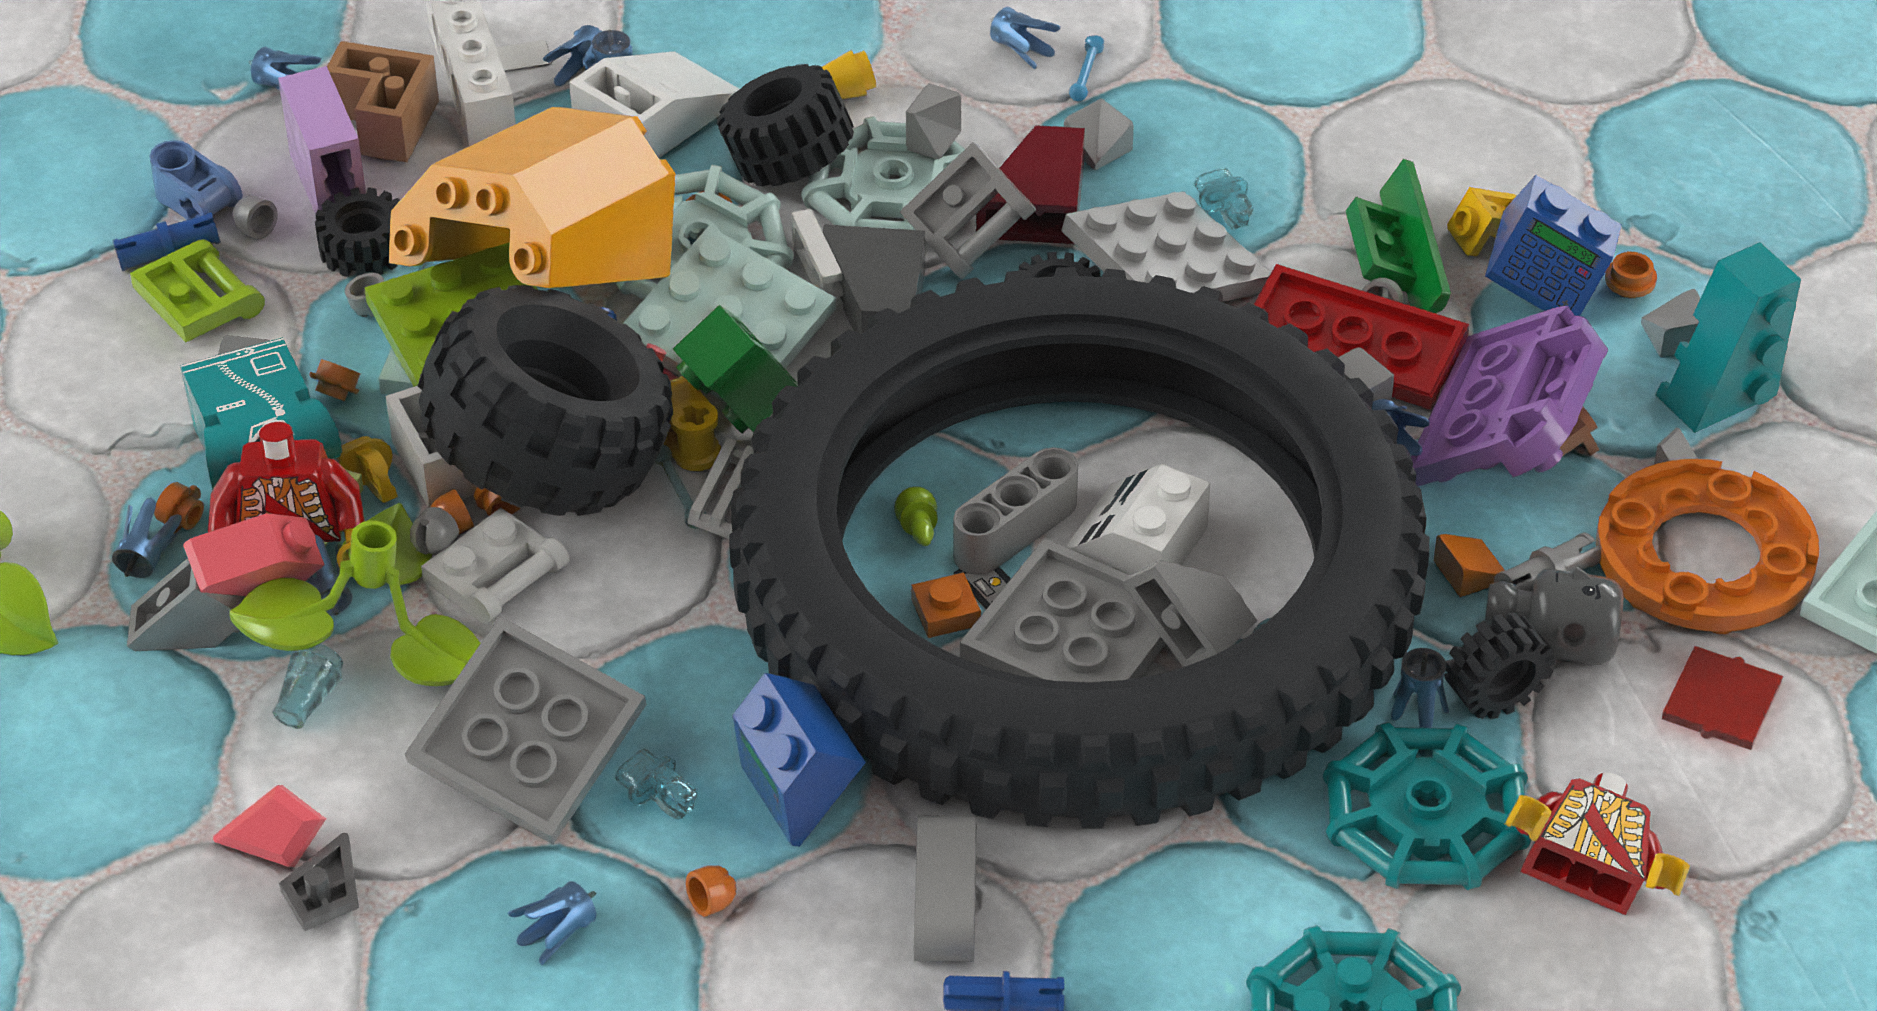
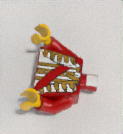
M271 422L264 425L259 431L260 442H248L243 445L241 462L228 465L213 488L210 497L207 533L266 513L307 518L310 528L323 542L341 541L342 532L345 533L346 543L337 553V563L340 568L341 562L350 560L348 550L351 547L353 529L360 523L365 522L358 482L335 459L327 457L321 442L316 439L294 440L292 427L284 422Z
M1601 773L1595 777L1593 783L1580 778L1572 779L1564 793L1551 791L1537 799L1521 795L1504 823L1510 828L1515 826L1520 833L1530 835L1529 838L1534 841L1522 865L1521 873L1623 915H1626L1643 882H1646L1645 887L1668 889L1673 892V895L1680 896L1690 866L1678 857L1664 854L1657 834L1650 830V810L1646 805L1626 797L1628 791L1627 782L1614 773Z

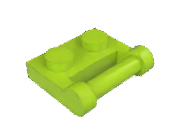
M204 239L195 241L130 273L135 291L185 342L197 338L239 316L244 319L254 318L263 310L265 305L264 296L254 286L245 285L219 259V251L208 240ZM194 270L198 273H205L226 295L219 297Z

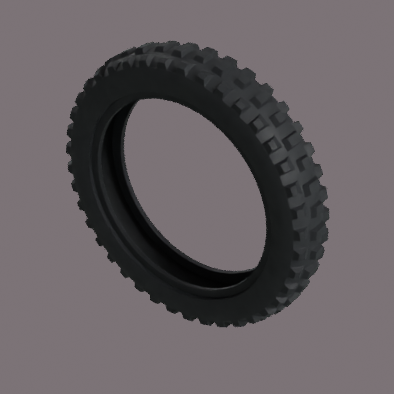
M1057 267L1054 277L1031 278L1026 270L1007 272L1004 282L984 285L977 277L960 281L956 286L955 293L942 297L932 290L920 293L911 299L910 309L901 313H897L887 307L873 314L868 319L867 331L860 334L848 329L831 342V357L822 358L814 356L797 371L798 387L786 385L778 393L772 402L774 416L767 417L759 423L752 435L751 441L754 454H750L744 460L741 470V487L733 491L731 501L730 565L734 568L733 585L738 611L745 614L747 631L752 639V644L757 656L768 662L769 674L814 684L861 756L865 755L871 759L874 775L893 785L908 778L919 784L920 796L923 799L939 805L945 804L951 797L968 801L973 815L988 819H994L1002 809L1024 813L1028 826L1048 827L1053 816L1078 817L1082 829H1102L1107 817L1127 815L1131 817L1136 826L1158 823L1162 810L1181 807L1190 817L1212 810L1215 797L1224 793H1229L1238 801L1257 794L1261 791L1262 780L1272 775L1286 779L1306 767L1308 751L1312 749L1321 753L1329 751L1342 740L1343 727H1349L1353 722H1357L1367 715L1374 706V690L1381 689L1388 684L1394 673V659L1403 658L1412 640L1414 616L1420 614L1426 586L1425 579L1429 563L1430 537L1425 534L1427 517L1422 492L1416 485V472L1409 451L1404 445L1397 444L1396 440L1399 429L1392 417L1385 410L1372 409L1374 393L1359 377L1344 379L1345 364L1328 349L1316 352L1308 348V335L1289 323L1276 328L1269 324L1268 313L1258 306L1248 302L1240 308H1235L1223 303V294L1220 291L1203 286L1195 293L1177 289L1173 278L1155 275L1149 283L1127 280L1125 270L1106 268L1102 277L1079 276L1075 267ZM1090 402L1127 406L1159 413L1211 433L1241 451L1275 480L1291 500L1310 538L1314 560L1300 587L1285 606L1261 628L1224 651L1186 667L1156 675L1116 681L1073 682L1024 677L991 669L962 659L931 644L909 630L887 612L867 590L855 572L844 549L842 540L846 526L857 503L873 481L903 453L929 436L959 422L1006 408L1038 403Z

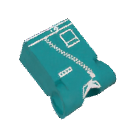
M283 337L180 365L193 427L205 450L212 489L228 465L241 462L243 445L248 442H260V429L271 422L289 424L292 427L294 440L316 439L321 442L327 457L330 459L341 456L342 444L335 422L327 408L319 400L310 398L308 388Z

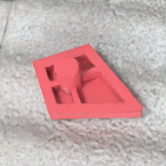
M277 785L213 836V841L287 867H295L326 818L286 787Z

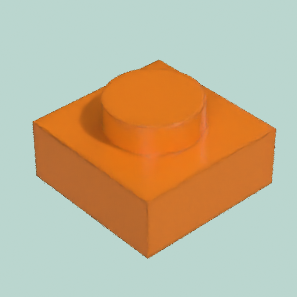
M964 572L911 585V600L928 638L970 629L981 617V610Z

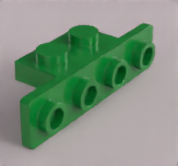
M1403 159L1380 190L1379 195L1382 205L1355 197L1345 212L1363 279H1367L1370 282L1377 278L1393 280L1402 291L1407 293L1410 306L1437 314L1446 307L1451 290L1414 162Z

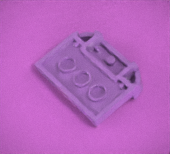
M1561 306L1468 336L1428 419L1430 424L1424 428L1418 440V443L1422 446V454L1419 456L1411 455L1416 472V485L1422 486L1435 481L1446 482L1459 474L1475 469H1490L1500 462L1503 463L1512 477L1519 476L1533 468L1536 472H1544L1554 467L1562 458L1563 452L1560 447L1576 425L1586 397L1593 387V381L1603 358L1608 353L1607 346L1589 321L1582 316H1575L1568 306Z

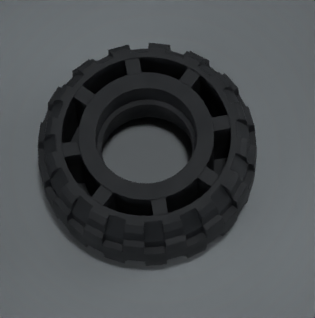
M512 285L507 290L496 287L479 292L475 298L467 300L459 312L452 311L434 340L417 387L422 390L419 406L422 409L420 419L425 433L429 439L436 441L435 449L449 466L454 465L463 472V476L467 481L481 490L485 488L501 496L502 501L520 508L528 506L539 509L543 514L563 516L567 512H575L577 516L599 513L603 507H614L625 496L629 497L639 489L653 466L671 428L669 424L673 415L671 382L667 374H663L664 366L652 348L648 349L641 342L640 335L627 324H621L608 316L607 311L592 303L588 305L570 298V294L553 289L542 291L534 289L533 286Z

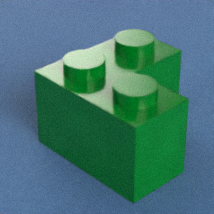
M721 305L717 306L672 348L683 360L676 366L678 371L695 389H701L706 395L712 391L718 393L728 404L721 412L742 434L747 429L754 433L759 423L767 417L774 416L772 402L786 385L798 387V382L736 315Z

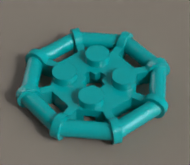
M1390 722L1377 725L1375 733L1341 760L1329 762L1322 775L1324 782L1328 786L1330 824L1326 828V836L1334 846L1346 848L1386 879V886L1398 889L1400 884L1462 885L1466 890L1480 887L1482 878L1515 851L1528 848L1532 841L1529 838L1530 835L1520 833L1515 826L1510 828L1504 824L1519 796L1525 795L1524 786L1528 781V775L1520 764H1510L1471 736L1468 733L1467 726L1458 723L1455 724L1454 728L1394 727ZM1418 750L1433 751L1432 757H1417ZM1382 756L1389 758L1374 771L1367 769ZM1460 756H1462L1464 759H1466L1467 761H1469V762H1470L1471 764H1473L1475 767H1477L1478 769H1480V770L1482 771V773H1480V772H1479L1478 770H1476L1474 767H1472V766L1469 765L1467 762H1465L1463 759H1461ZM1354 789L1368 794L1369 807L1352 812L1351 791ZM1496 792L1502 795L1504 813L1489 809L1486 795ZM1420 797L1427 801L1435 797L1439 799L1438 806H1422L1417 803L1416 798ZM1376 830L1395 844L1397 849L1394 856L1364 833ZM1482 832L1496 836L1474 855L1467 846L1469 842ZM1412 853H1413L1417 858H1419V859H1421V860H1426V861H1409V860H1410V858H1411V856H1412ZM1444 854H1449L1452 861H1434L1442 858Z
M1318 925L1306 928L1303 931V937L1265 966L1254 967L1246 979V986L1251 992V1011H1275V1004L1292 1011H1427L1431 1009L1433 1011H1458L1457 997L1462 989L1456 976L1442 973L1401 940V932L1390 928L1385 933L1322 931ZM1331 955L1369 956L1376 958L1372 965L1367 960L1359 957H1346L1339 963H1334ZM1312 961L1317 972L1299 986L1285 982L1286 979ZM1391 963L1395 964L1422 987L1411 991L1387 972Z

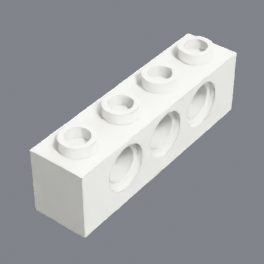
M426 0L429 31L468 146L515 125L513 93L480 1Z

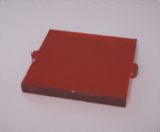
M1694 646L1663 710L1661 719L1700 732L1702 738L1709 739L1715 737L1751 750L1782 684L1783 675L1744 663L1745 660L1742 657H1735L1733 659Z

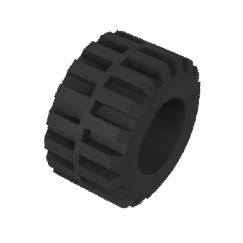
M798 64L786 66L757 77L728 98L729 101L720 109V116L717 117L718 129L741 176H743L746 182L755 183L756 186L762 187L770 184L771 186H780L789 182L793 183L820 171L823 167L837 159L840 153L845 151L849 145L848 141L853 138L854 134L852 129L854 127L853 122L828 70H823L818 65Z

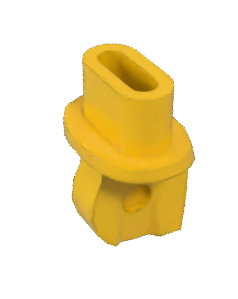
M362 436L342 445L341 456L335 459L345 470L362 474L363 485H366L383 503L398 497L396 488L390 482L388 476L393 454L390 446L384 440Z

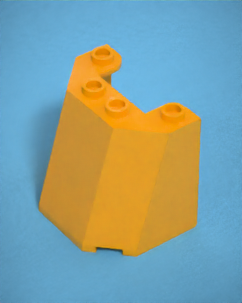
M551 107L433 163L391 210L389 263L419 266L425 262L455 260L510 242L509 263L514 276L526 285L557 288L665 278L670 275L675 172L666 159L659 160L644 137L647 130L637 116Z

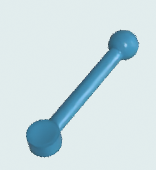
M1092 35L1085 39L1087 54L1077 83H1074L1069 89L1071 99L1076 102L1083 101L1088 95L1086 83L1095 56L1104 50V39L1100 36Z

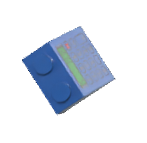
M1535 174L1503 211L1485 277L1543 311L1568 306L1575 316H1580L1614 258L1622 225L1611 219L1606 213L1596 210L1570 195L1562 187L1553 185Z
M764 673L732 715L741 767L790 844L800 847L866 762L814 684Z

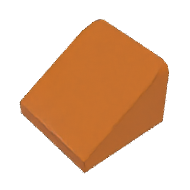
M1450 534L1437 535L1433 561L1459 597L1489 588V585L1494 583L1496 574L1504 571V568L1482 539Z

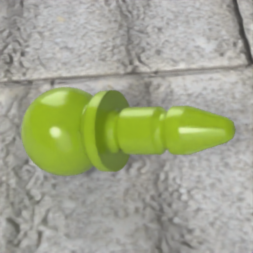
M918 486L906 488L895 500V516L906 533L912 535L913 539L920 545L928 546L934 537L933 529L938 521L937 502L932 493L925 488Z

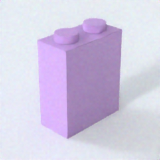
M327 66L279 77L290 155L315 215L317 210H322V203L327 199L335 203L334 195L341 191L345 197L351 196L350 189L359 188L360 194H366L359 138Z

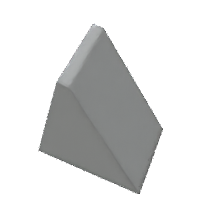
M1676 427L1657 445L1654 464L1672 460L1698 458L1682 431Z

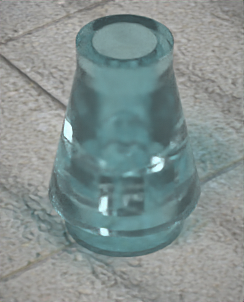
M318 644L305 650L293 651L278 702L272 712L274 717L288 727L295 729L303 728L308 717L341 682L342 658L331 648L323 644Z

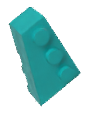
M1761 242L1718 260L1693 313V316L1699 321L1689 344L1686 341L1680 342L1674 356L1680 361L1671 382H1661L1655 394L1694 433L1752 406L1764 404L1777 395L1794 312L1796 310L1801 278Z

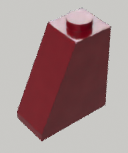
M1035 125L1000 166L999 169L1034 205L1036 211L1026 220L1021 217L998 240L1074 244L1061 230L1066 214L1080 210L1085 128ZM999 193L976 214V232L1007 203Z

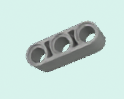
M1062 448L1042 449L961 505L955 511L953 518V559L959 569L977 575L989 573L1070 516L1077 505V458L1071 452Z
M918 815L914 961L974 962L977 816Z

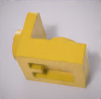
M1473 187L1468 188L1447 224L1448 231L1466 255L1478 256L1489 236L1496 238L1503 211L1516 197V194Z

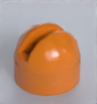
M455 489L439 496L431 504L430 507L443 509L454 518L459 529L458 535L474 527L472 518Z
M719 865L704 866L689 872L686 876V891L689 900L701 916L706 917L722 911L732 903L736 895L735 879L729 875L725 868Z

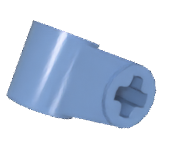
M178 140L164 141L151 150L149 157L156 199L161 204L168 206L184 217L185 220L206 215L208 212H212V215H214L226 206L235 207L238 201L243 198L241 187L233 174L225 167L217 165L203 156L188 143Z

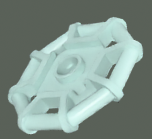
M874 116L864 118L863 124L853 129V138L848 141L849 145L845 151L840 153L832 163L813 175H809L808 183L801 193L802 200L808 209L817 210L834 225L915 230L900 211L965 149L954 141L942 158L934 159L907 150L906 123L877 121ZM867 144V150L857 154V149ZM834 167L842 170V176L829 178L830 170ZM890 175H898L899 178H898V179H889V176H890ZM845 197L851 202L852 211L849 212L835 199ZM872 216L902 218L903 221L877 220L870 218Z
M711 165L710 170L675 175L674 195L704 192L695 193V200L682 201V195L674 197L671 268L690 248L691 245L688 238L697 239L708 226L785 269L792 265L794 252L787 245L779 215L781 203L774 194H763L722 172V166ZM718 193H721L744 206L738 207L735 204L718 196ZM756 220L761 222L766 241L752 239L747 225ZM649 279L616 282V286L623 294L632 293L643 300L657 285Z

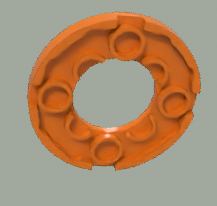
M1680 459L1645 467L1622 480L1611 491L1608 502L1599 516L1596 533V546H1599L1601 552L1599 563L1606 577L1619 583L1623 589L1624 598L1634 608L1673 625L1701 631H1711L1716 634H1728L1732 631L1746 630L1770 623L1787 614L1802 601L1814 579L1819 557V538L1810 515L1798 499L1787 489L1756 471L1753 472L1752 477H1748L1735 471L1721 469L1723 461ZM1697 512L1721 515L1740 524L1754 537L1760 551V559L1757 565L1750 569L1748 574L1735 581L1725 582L1722 578H1718L1714 584L1706 583L1703 578L1694 573H1675L1670 570V564L1662 562L1657 556L1652 544L1653 534L1662 523L1678 515Z

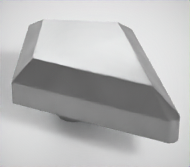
M348 833L340 834L279 882L282 895L304 931L359 908Z

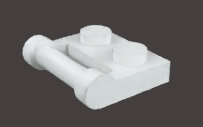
M499 508L423 564L421 568L425 583L480 622L488 624L502 613V606L548 571L556 573L569 563L570 558L566 548L558 539L554 537L546 539L504 509ZM500 578H502L500 581H498V582H497L496 584H494L492 587H490L489 589H487L489 586H491V585H492L493 583H495L497 580H499Z

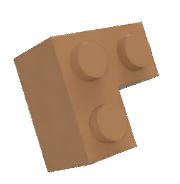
M341 41L327 68L350 120L356 121L361 155L407 163L439 102L434 55Z

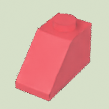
M266 513L190 538L183 544L199 590L202 593L247 596L257 586L271 580L295 578L306 581L325 565L316 544L315 534L310 528L307 518Z

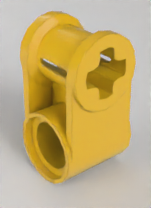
M680 376L670 380L673 415L669 423L671 428L663 446L681 468L689 471L707 470L713 466L721 450V445L714 434V429L718 425V412L700 390L695 389L684 376Z

